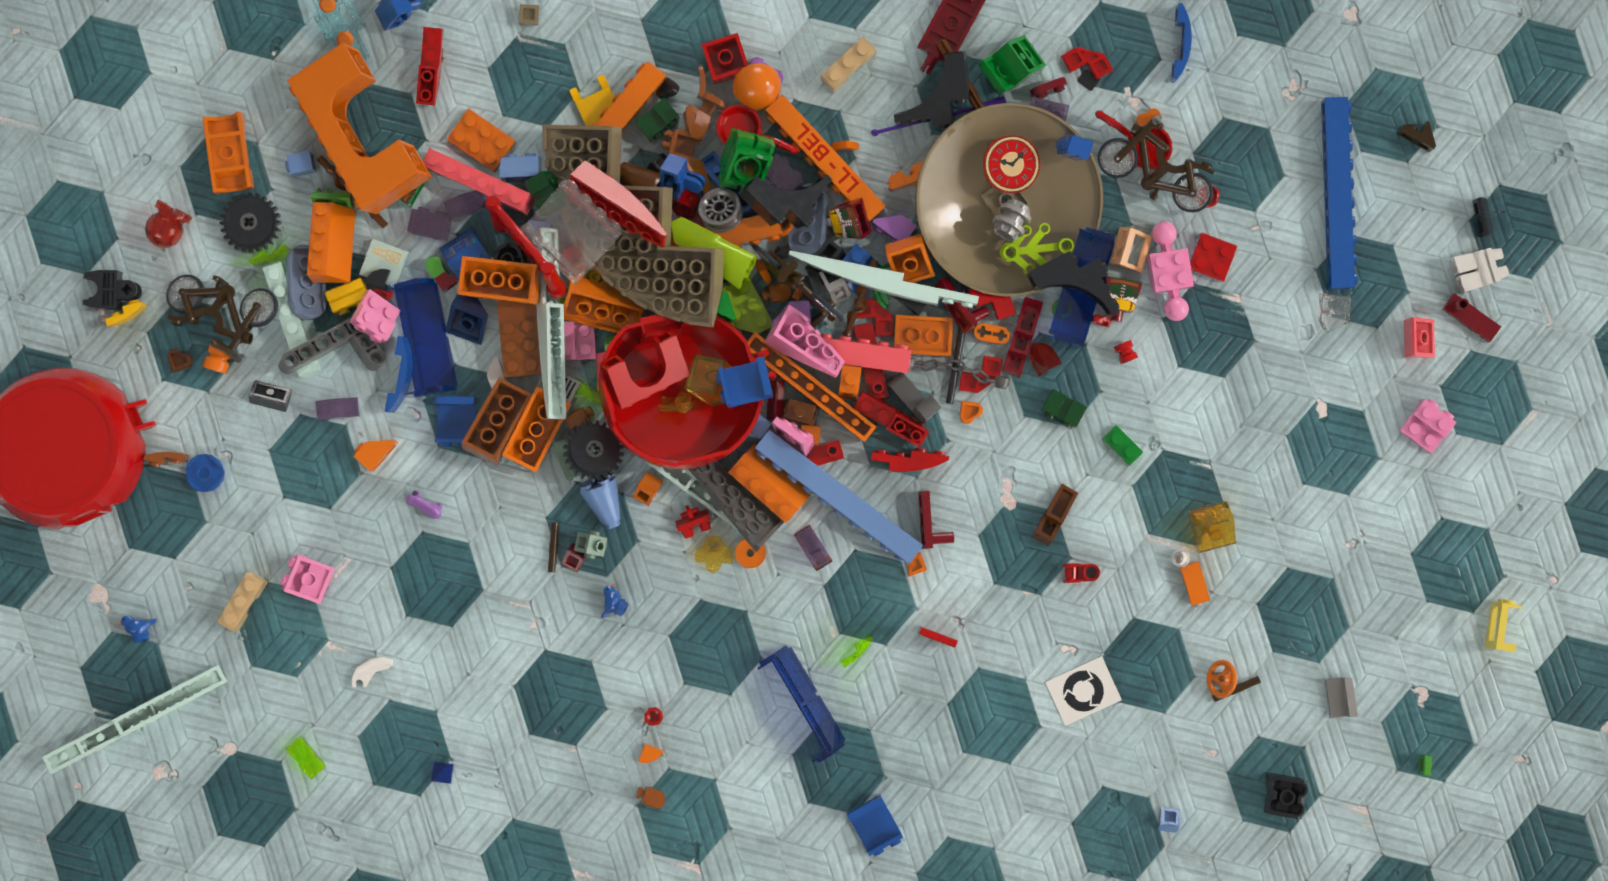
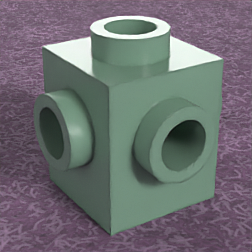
M589 530V534L578 532L574 551L582 552L584 557L595 559L596 555L604 557L607 538L601 537V532Z

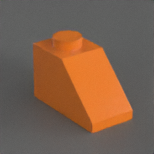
M382 440L361 443L354 452L356 454L353 457L368 470L375 472L399 442L396 440Z

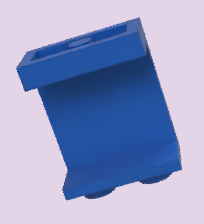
M764 356L756 358V362L723 369L722 366L718 367L719 373H716L718 385L722 384L723 392H720L722 403H726L728 408L773 398Z
M436 396L435 404L438 405L437 439L435 438V443H440V447H451V443H459V447H462L461 443L476 418V397Z
M881 795L847 812V816L869 856L872 854L874 857L884 852L883 848L889 845L894 847L901 843L900 839L903 838V835Z

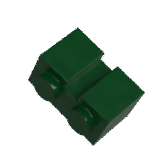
M663 98L649 112H646L636 120L635 124L650 142L653 140L656 142L664 136L663 132L668 128L672 129L679 123L680 117L668 101Z
M542 171L525 181L530 194L534 195L536 200L534 203L540 216H551L568 206L565 201V194L561 191L558 185V178L553 171Z
M1052 389L1041 411L1044 412L1043 415L1051 420L1056 418L1061 421L1060 424L1071 429V427L1076 428L1087 406Z

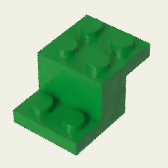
M1025 35L1007 42L992 56L978 63L982 73L990 80L992 87L1000 95L1018 87L1032 74L1047 66Z

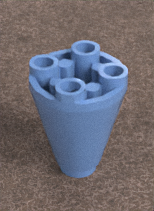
M607 473L605 480L602 478L596 482L592 478L591 481H584V485L580 487V494L606 529L620 525L616 478Z

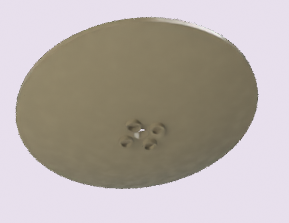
M1002 103L976 109L953 122L942 132L929 149L921 166L916 185L917 221L923 240L933 258L951 277L963 285L995 296L1009 297L1035 293L1027 275L1023 272V268L1014 261H1004L999 254L1003 244L1012 243V241L1003 239L994 232V224L992 222L996 215H1002L999 207L1002 204L1001 198L1004 195L1024 203L1030 209L1031 221L1028 225L1031 227L1032 233L1024 238L1019 247H1024L1038 231L1037 228L1040 223H1047L1050 225V232L1045 234L1037 245L1058 243L1062 238H1069L1074 243L1071 254L1077 257L1079 264L1090 250L1102 218V180L1092 152L1087 160L1078 161L1057 154L1056 143L1059 138L1067 135L1081 137L1060 117L1039 107L1027 104ZM1017 135L1026 138L1035 146L1040 157V171L1037 179L1028 189L1019 193H1003L996 190L988 183L983 173V156L986 149L994 140L1002 136ZM1043 225L1041 231L1045 232L1047 227ZM1024 227V229H1025V233H1024V234H1027V233H1028V228H1027V227ZM1063 242L1061 245L1063 249L1067 247L1066 242ZM1008 248L1006 250V255H1011V249ZM1057 250L1040 252L1038 254L1045 260L1051 261L1065 253ZM1027 254L1019 255L1027 263L1033 264L1035 268L1040 266ZM1030 265L1026 268L1028 273L1032 271V267Z

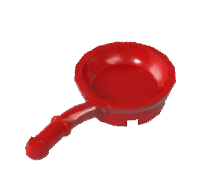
M731 105L724 109L717 119V135L725 145L731 128L768 137L774 140L775 146L778 149L781 148L791 154L798 153V148L795 145L793 146L783 140L762 134L760 117L755 110L745 105Z
M1102 110L1095 112L1097 119L1104 121L1125 137H1128V141L1134 136L1129 134L1130 131L1117 122L1115 118L1108 116ZM1154 127L1150 133L1169 146V150L1164 152V157L1168 161L1173 151L1172 140L1163 128L1159 130ZM1146 139L1150 170H1155L1160 166L1156 156L1157 146ZM1138 143L1135 146L1138 152L1137 166L1142 168L1140 149ZM1131 150L1128 155L1131 161L1134 162V152Z

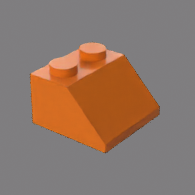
M921 233L885 245L886 256L891 270L904 273L903 281L914 283L935 276Z

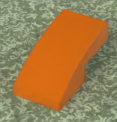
M1195 561L1189 563L1186 567H1180L1190 604L1194 606L1210 601L1199 562Z

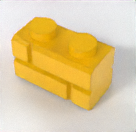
M358 278L350 283L326 291L325 295L332 312L336 315L339 314V316L350 313L349 309L358 307L367 287L364 280Z

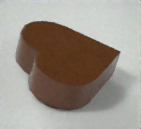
M172 349L168 353V360L173 373L187 369L193 364V358L190 354L183 353L178 349Z

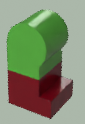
M438 257L427 259L425 263L426 269L443 292L446 293L459 283V279H457L455 274L450 276L444 269L443 261Z

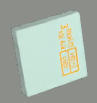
M372 239L359 275L368 277L375 270L388 269L391 272L386 285L396 288L409 252Z

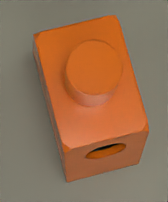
M843 364L838 397L857 401L861 366Z

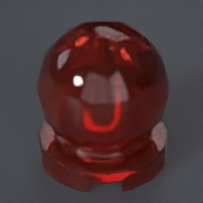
M158 199L154 206L158 208V212L148 218L144 230L146 238L155 247L170 248L177 245L182 239L184 232L183 224H189L193 217L177 208L174 211V208Z

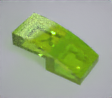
M283 244L271 254L263 249L251 258L249 262L254 266L276 262L286 257L290 248Z
M871 635L854 644L857 651L841 660L844 668L857 660L866 651L873 640Z
M301 735L286 747V751L298 762V766L310 779L314 778L326 767L318 754Z

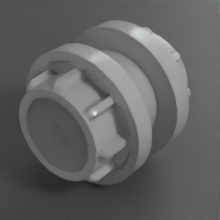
M1007 200L1006 203H1002L999 207L1002 215H996L992 222L994 224V232L998 236L1009 241H1015L1025 233L1022 225H1028L1031 221L1030 209L1018 200Z

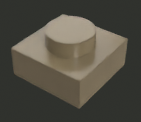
M520 4L519 24L539 26L540 6Z

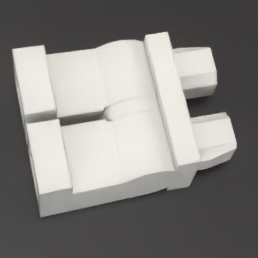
M1488 248L1450 259L1454 276L1472 270L1475 271L1455 278L1460 294L1499 282L1502 278L1509 275L1506 265L1499 268L1496 265V260L1504 258L1501 248Z

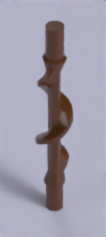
M321 155L317 161L324 167L326 173L334 177L335 186L341 190H346L344 186L345 181L337 174L335 166L331 165ZM369 213L371 219H374L383 229L388 225L379 213Z
M872 258L869 266L877 268L879 261ZM861 285L856 287L858 299L854 309L847 314V328L842 333L843 336L852 337V329L858 313L864 312L867 307V302L864 299L867 287Z

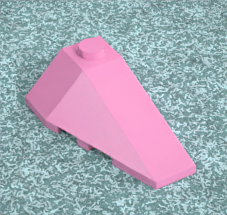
M788 305L771 328L764 342L778 352L836 378L845 361L830 344H827L822 339L821 333L810 325L809 319L803 313Z

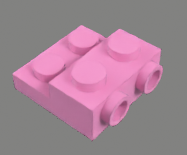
M369 289L366 290L350 323L359 332L369 335L372 341L376 343L386 342L395 327L394 322L401 310Z
M573 321L564 322L565 361L596 359L595 327Z
M1431 399L1428 401L1421 400L1399 430L1430 454L1433 453L1441 440L1448 435L1456 424L1453 420L1454 416L1446 410L1444 412L1440 411L1437 408L1439 405Z
M776 417L772 422L774 434L805 457L815 446L813 436L806 430L801 431L798 429V425L792 420L787 421L784 418L779 419Z
M296 553L295 557L291 556L288 562V567L290 568L288 575L284 574L281 579L280 585L283 586L282 590L320 604L335 568Z

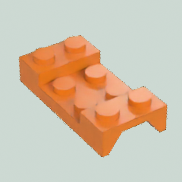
M236 112L229 116L202 117L213 193L218 195L254 189L245 137L244 114Z

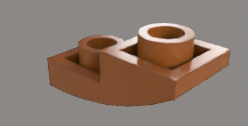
M156 452L145 455L143 459L148 460L149 465L160 467L161 464L167 465L169 458V462L179 465L181 461L188 462L189 455L176 452Z

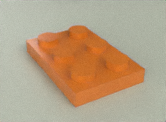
M469 108L447 138L453 145L494 173L500 165L501 158L506 157V154L509 153L516 143L514 139Z
M896 315L894 347H897V344L908 345V349H912V355L951 357L953 318Z

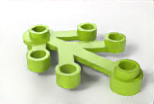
M1040 223L1037 228L1038 231L1024 247H1019L1024 238L1032 233L1029 225H1022L1023 228H1028V233L1018 237L1012 243L1003 244L999 254L1004 261H1014L1027 275V266L1030 265L1032 270L1035 269V266L1027 263L1019 255L1027 254L1041 266L1049 261L1045 260L1038 253L1057 250L1061 253L1071 252L1074 248V243L1069 238H1062L1058 243L1037 245L1043 236L1050 232L1049 224ZM1043 225L1047 227L1045 232L1041 231ZM1063 242L1067 244L1066 249H1063L1061 246ZM1008 248L1011 249V255L1009 256L1006 255Z

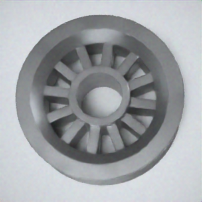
M713 189L707 192L700 200L699 214L704 225L713 232L722 233L730 231L740 223L743 217V207L739 197L730 189Z

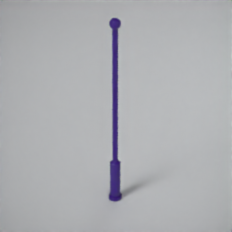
M1002 96L998 99L983 102L986 107L1006 103V100ZM969 107L953 111L954 115L973 111L974 109L973 107ZM916 120L907 125H896L880 130L873 129L871 134L875 137L880 133L920 123L919 120Z

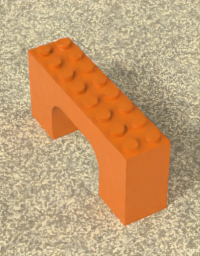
M342 42L287 80L290 85V92L300 102L298 103L299 108L308 116L309 119L307 121L309 125L316 130L318 141L325 146L327 157L336 165L335 170L337 174L344 179V186L355 199L354 204L359 210L378 214L432 178L414 145L397 140L377 155L369 157L356 136L346 115L348 103L355 95L376 82L358 49Z

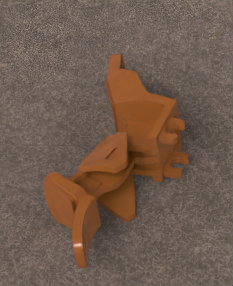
M701 65L697 67L700 83L697 98L703 101L700 109L692 105H688L685 108L683 117L686 130L666 131L663 138H668L670 142L663 141L661 147L669 150L668 155L671 153L686 158L687 170L704 176L706 183L701 190L703 197L710 191L711 185L703 161L694 157L693 150L702 141L711 123V114L715 109L723 111L725 103L714 94L705 92V73Z

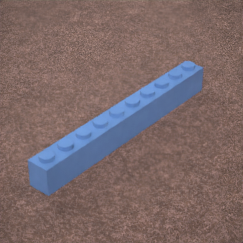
M768 430L756 445L755 449L758 450L756 454L763 460L766 458L770 459L773 462L771 466L779 472L782 469L788 473L787 478L794 483L797 481L804 485L802 487L803 490L810 495L814 492L819 496L817 499L825 506L830 504L835 508L833 510L835 514L841 518L846 516L850 519L848 523L855 529L862 528L865 531L863 535L871 541L874 538L880 542L879 547L887 553L889 550L896 554L894 558L902 564L905 561L910 564L923 545L772 431Z

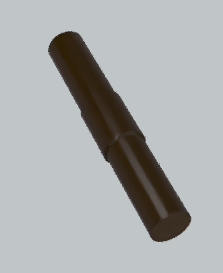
M551 522L548 572L553 573L556 570L559 523Z
M1256 676L1236 684L1231 695L1261 683L1260 678ZM1212 695L1214 702L1224 699Z

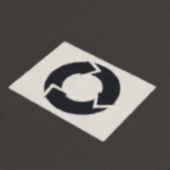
M1102 656L1045 682L1065 726L1122 700Z

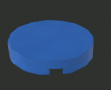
M197 455L186 466V481L196 491H214L224 480V466L213 455Z

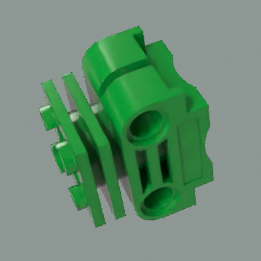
M731 128L720 158V165L722 166L719 174L720 187L737 189L739 185L741 191L749 180L757 176L764 181L773 160L774 140Z

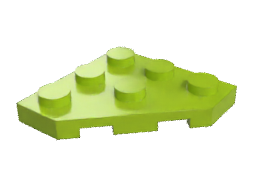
M749 277L743 279L740 289L732 284L722 288V293L728 292L737 322L734 324L722 318L734 328L753 334L755 332L761 334L773 327L772 320Z

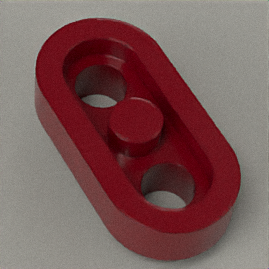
M1060 77L1039 85L1029 92L1032 98L1041 100L1047 97V93L1054 91L1056 94L1065 90L1064 86L1067 85L1065 77Z

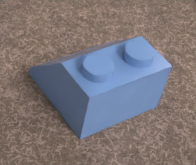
M526 153L523 157H517V154H506V157H502L500 160L499 178L506 183H522L542 172L541 158L536 156V153Z

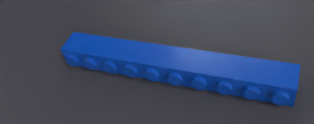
M1325 97L1321 101L1328 290H1350L1355 288L1357 284V273H1354L1357 256L1354 254L1353 249L1356 246V236L1353 235L1355 216H1352L1355 199L1352 197L1351 192L1354 189V179L1351 178L1353 159H1350L1353 142L1350 140L1349 135L1352 132V122L1349 121L1351 103L1348 102V97Z

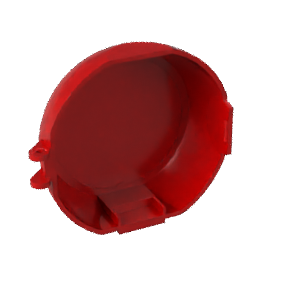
M658 314L640 318L638 323L626 325L617 333L609 344L602 362L618 355L625 361L631 380H646L654 374L658 366V355L652 337L670 330L677 336L690 376L686 377L682 382L668 386L663 391L651 394L647 399L633 403L629 408L621 409L614 403L600 365L598 377L599 395L610 430L616 439L632 454L659 467L690 469L707 465L726 457L742 444L754 428L763 400L728 408L726 403H722L720 392H723L722 384L718 385L716 373H719V366L711 359L721 360L730 368L756 362V358L769 356V351L762 350L752 355L749 344L742 334L718 316H716L714 327L690 325ZM775 372L768 373L769 380L776 378Z
M51 368L28 375L9 385L0 393V504L20 520L51 530H59L64 527L74 528L112 512L111 507L119 505L129 498L143 470L146 446L141 431L156 426L155 421L143 424L138 412V408L148 404L146 399L128 403L123 391L115 384L96 373L77 368Z

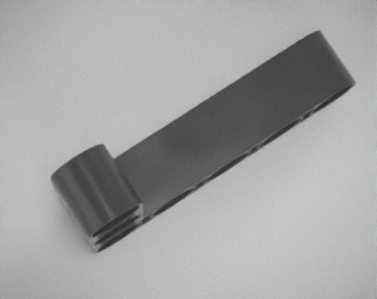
M350 318L286 352L282 356L278 367L282 373L291 374L341 346L350 343L365 367L370 371H376L384 363L385 354L378 343L370 339L369 335L350 328V325H353L350 323ZM334 334L340 335L342 339H336ZM360 341L366 342L368 347L362 346ZM317 343H323L326 348L319 347ZM301 352H307L310 357L303 356ZM371 357L377 358L379 363L373 362ZM285 360L291 361L293 366H288Z
M898 372L886 383L922 425L941 409V406L931 395L925 398L902 372Z

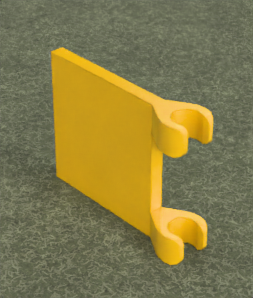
M604 75L597 77L602 90L581 99L577 88L570 89V94L586 126H591L594 122L598 123L601 119L600 114L606 107L610 108L613 104L614 95Z

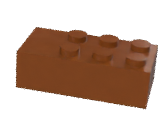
M497 301L504 378L541 376L536 305Z
M498 378L461 443L463 450L497 466L502 458L501 454L532 394Z

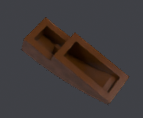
M1061 484L1031 537L1049 546L1063 524L1078 492Z

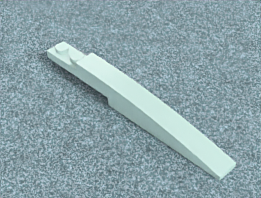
M538 228V251L546 262L554 264L559 275L558 229ZM539 272L541 287L536 310L547 419H566L564 304H560V298H552L548 294L545 279Z
M789 251V257L838 278L843 277L846 281L893 296L935 306L938 304V299H942V302L947 304L959 302L961 306L972 308L973 305L977 306L979 296L903 281L904 273Z
M602 411L596 420H599V425L606 422V427L609 428ZM648 463L736 529L688 469H669Z
M217 665L42 758L50 774H53L225 684L227 680L220 666Z

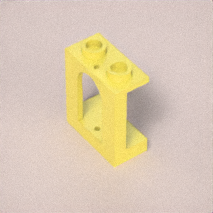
M1498 599V602H1491L1485 648L1510 652L1516 651V644L1504 643L1508 609H1521L1522 607L1515 605L1516 601Z

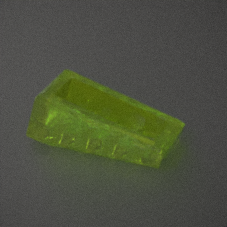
M574 377L575 380L581 382L576 395L601 404L600 395L579 378Z

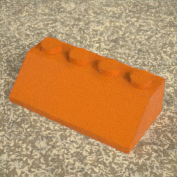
M313 202L307 276L312 283H350L356 216L354 209L330 202Z
M462 256L458 295L538 305L541 287L538 265Z
M574 275L571 276L563 303L565 320L613 333H618L626 325L638 323L644 308L634 303L628 297H624L615 287Z
M536 386L501 454L534 472H537L563 419H547L542 388ZM566 401V413L568 412V410H569V408H570V406H571V403H569V402H567V401Z
M755 442L728 473L787 523L811 495L802 489L804 486L799 481L794 483L787 478L788 473L782 469L779 472L771 466L773 462L770 459L766 458L763 460L756 454L758 450L755 449L757 445Z

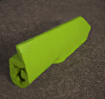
M683 217L671 222L674 243L680 247L724 249L723 278L738 289L741 288L743 279L749 277L756 263V255Z

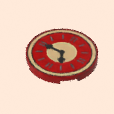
M1007 135L994 140L988 146L983 156V173L986 180L993 188L1003 193H1019L1028 189L1035 182L1040 171V157L1037 149L1029 140L1021 136Z

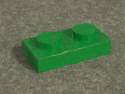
M1117 425L1102 438L1129 466L1143 453Z

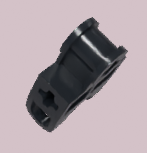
M118 270L83 273V279L94 281L97 285V293L93 297H89V299H83L82 305L102 310H121L122 301L138 300L142 295V288L136 282L122 280L123 272Z

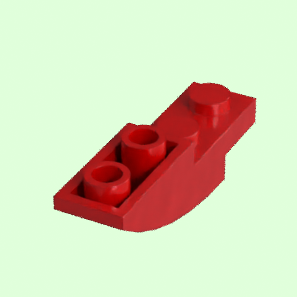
M423 27L416 104L436 105L443 59V28Z
M864 391L861 392L853 406V409L882 424L887 430L919 448L929 433L927 428L907 414Z
M915 448V451L911 450L910 458H907L905 453L895 452L894 456L888 455L886 450L876 449V453L872 452L871 461L889 463L888 471L913 472L938 466L948 461L950 456H945L946 452L934 450V454L926 453L927 449Z

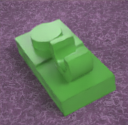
M317 188L316 192H312V202H330L353 209V200L349 192H331L330 188L327 189V192H321L320 188Z

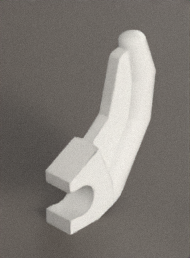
M376 657L365 661L356 667L352 677V687H357L358 680H362L363 687H367L372 676L378 671L389 669L393 665V660L386 657Z

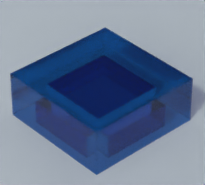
M435 761L431 781L451 784L454 764Z

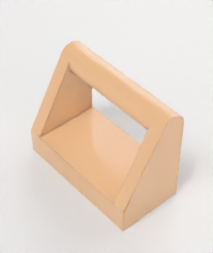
M1119 227L1109 264L1142 273L1153 237L1130 227ZM1135 236L1144 239L1136 266L1127 263Z

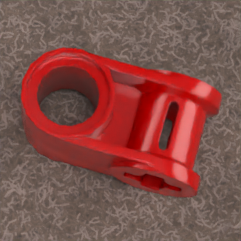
M684 190L678 201L672 199V212L687 217L691 216L700 202V197L695 192Z
M1063 564V567H1065L1063 583L1095 581L1100 576V569L1094 564ZM1089 567H1093L1096 570V575L1093 578L1086 576V570Z

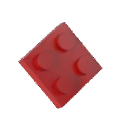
M1201 233L1190 260L1191 270L1224 282L1237 245Z

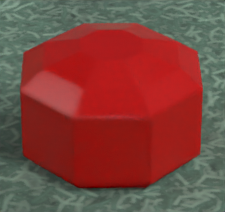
M657 707L649 708L644 714L645 722L651 726L659 725L663 720V712Z

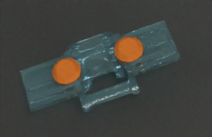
M312 0L317 10L314 19L325 40H331L335 47L343 42L358 49L364 60L370 58L358 33V30L366 26L361 22L351 0ZM344 3L355 27L350 28L348 24H345L339 12L341 10L339 5Z

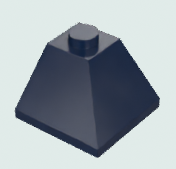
M457 294L451 303L445 332L481 345L488 314L479 299Z

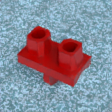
M689 504L685 505L687 511L680 513L682 519L675 521L678 532H681L685 539L695 535L692 527L698 524L702 532L711 529V518L708 509L699 511L698 507L691 509Z

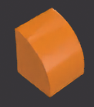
M647 471L632 497L649 507L659 491L663 480Z

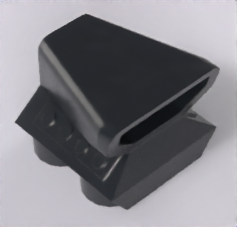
M1266 772L1267 795L1264 813L1302 819L1305 811L1304 803L1308 792V781L1302 778Z

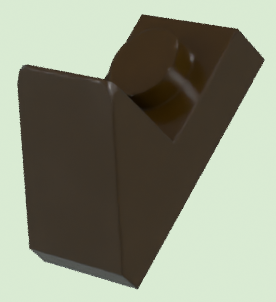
M1429 121L1423 124L1419 132L1411 124H1404L1398 129L1397 135L1427 152L1435 149L1436 144Z

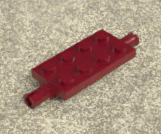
M942 0L917 46L918 49L927 53V57L920 67L921 71L924 72L927 66H929L926 74L931 75L938 60L945 62V58L937 46L939 41L946 39L953 52L959 51L986 0Z

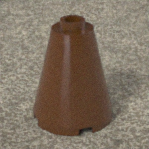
M623 162L620 165V183L623 186L660 187V173Z

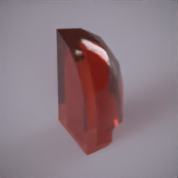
M1036 342L1031 346L1030 360L1039 377L1046 374L1050 369L1062 364L1054 349L1046 343Z

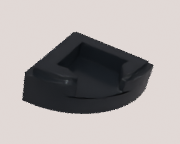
M388 269L375 270L368 275L365 281L384 289L391 271Z

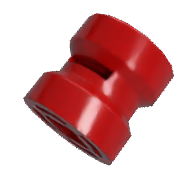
M1131 340L1114 347L1115 352L1120 354L1119 362L1121 365L1138 358L1137 353L1132 350L1133 343Z

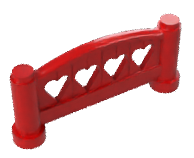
M489 196L485 204L492 217V225L495 231L499 233L507 232L532 264L538 265V271L543 275L547 292L552 298L564 296L567 287L565 282L559 277L554 264L546 262L527 236L504 211L500 200L495 196Z

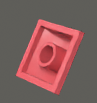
M1411 317L1404 320L1405 358H1435L1433 319Z

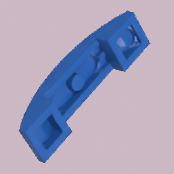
M1178 3L1175 11V26L1182 27L1180 60H1175L1172 63V83L1177 81L1185 69L1192 43L1191 24L1183 3Z
M403 336L397 337L394 354L402 356L395 393L387 394L385 412L394 413L399 408L408 392L412 378V350L408 338Z

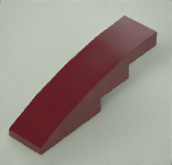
M1028 297L1024 298L1002 373L1018 378L1021 377L1043 302Z

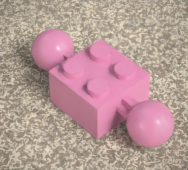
M1162 221L1157 223L1152 230L1153 240L1161 246V252L1147 256L1152 294L1168 292L1169 300L1164 305V313L1168 319L1180 321L1187 316L1189 306L1180 297L1179 290L1190 289L1194 286L1188 248L1172 249V243L1177 235L1176 228L1170 222Z

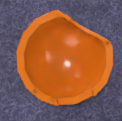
M763 63L750 64L742 68L736 74L733 81L735 97L753 110L760 111L768 108L778 99L781 92V79L777 71Z

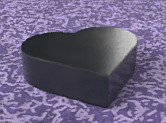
M667 77L657 89L656 96L661 100L663 98L668 99L675 96L679 92L680 87L675 81Z

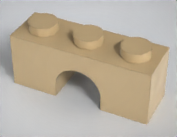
M863 36L821 74V80L835 93L858 68H862L876 55V49Z
M247 572L217 622L233 632L239 631L249 615L247 612L255 599L260 597L269 581L254 572Z

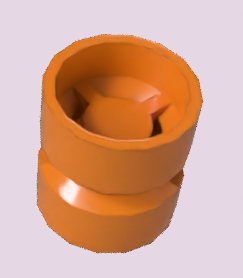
M209 344L207 351L210 355L205 357L202 367L227 374L229 368L227 360L232 358Z

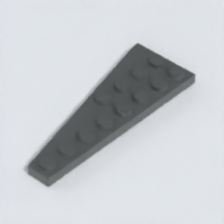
M719 461L689 469L754 551L757 552L784 523L782 519L728 473L729 470Z

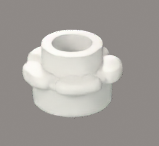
M1179 549L1172 554L1174 565L1179 568L1188 565L1190 556L1187 551Z

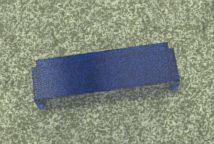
M1086 227L1085 230L1079 228L1078 238L1073 254L1079 261L1078 267L1080 268L1097 258L1104 261L1108 267L1116 235ZM1063 287L1049 334L1054 335L1053 339L1083 349L1097 302L1082 292Z
M414 278L393 284L392 288L387 289L386 292H395L398 309L401 310L399 315L403 335L409 340L413 357L412 380L415 391L406 393V395L426 397L455 391L458 384L449 339L445 332L446 324L438 284L433 278Z
M786 645L760 660L758 670L771 662L773 663L824 750L812 757V762L817 760L820 763L845 745L843 742L845 737L821 696L815 694L817 690L792 647L788 648Z

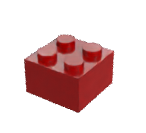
M738 33L701 44L714 85L734 79L742 68L748 66Z

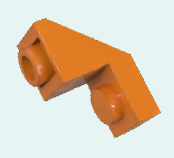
M919 161L918 165L914 164L909 172L912 175L911 177L898 170L895 175L891 174L887 182L890 185L888 190L892 192L917 184L923 162Z

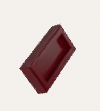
M770 381L773 398L767 399L766 419L774 420L776 417L782 419L784 381Z

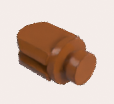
M786 283L770 285L767 287V292L766 290L761 291L763 302L769 299V302L773 304L785 302L791 295V289Z
M587 406L586 410L583 407L578 408L566 417V424L571 430H574L575 425L580 428V423L584 422L587 425L588 420H591L590 416H595V413L590 406Z
M646 786L644 790L639 787L636 792L635 798H641L643 805L658 809L665 803V795L658 789Z

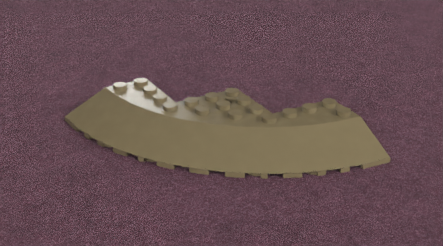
M542 124L543 150H545L546 160H544L545 168H547V171H553L557 176L558 185L565 194V201L568 205L559 211L563 219L562 223L566 225L571 234L569 235L575 246L581 250L588 264L593 269H596L603 280L610 286L615 287L624 297H628L642 308L678 322L714 327L723 288L724 249L670 246L673 188L623 186L650 211L667 233L666 243L662 248L642 239L639 233L633 235L623 226L618 228L612 225V221L608 219L603 221L568 199L570 174L584 161L595 165L600 171L610 175L620 184L622 128L613 126Z

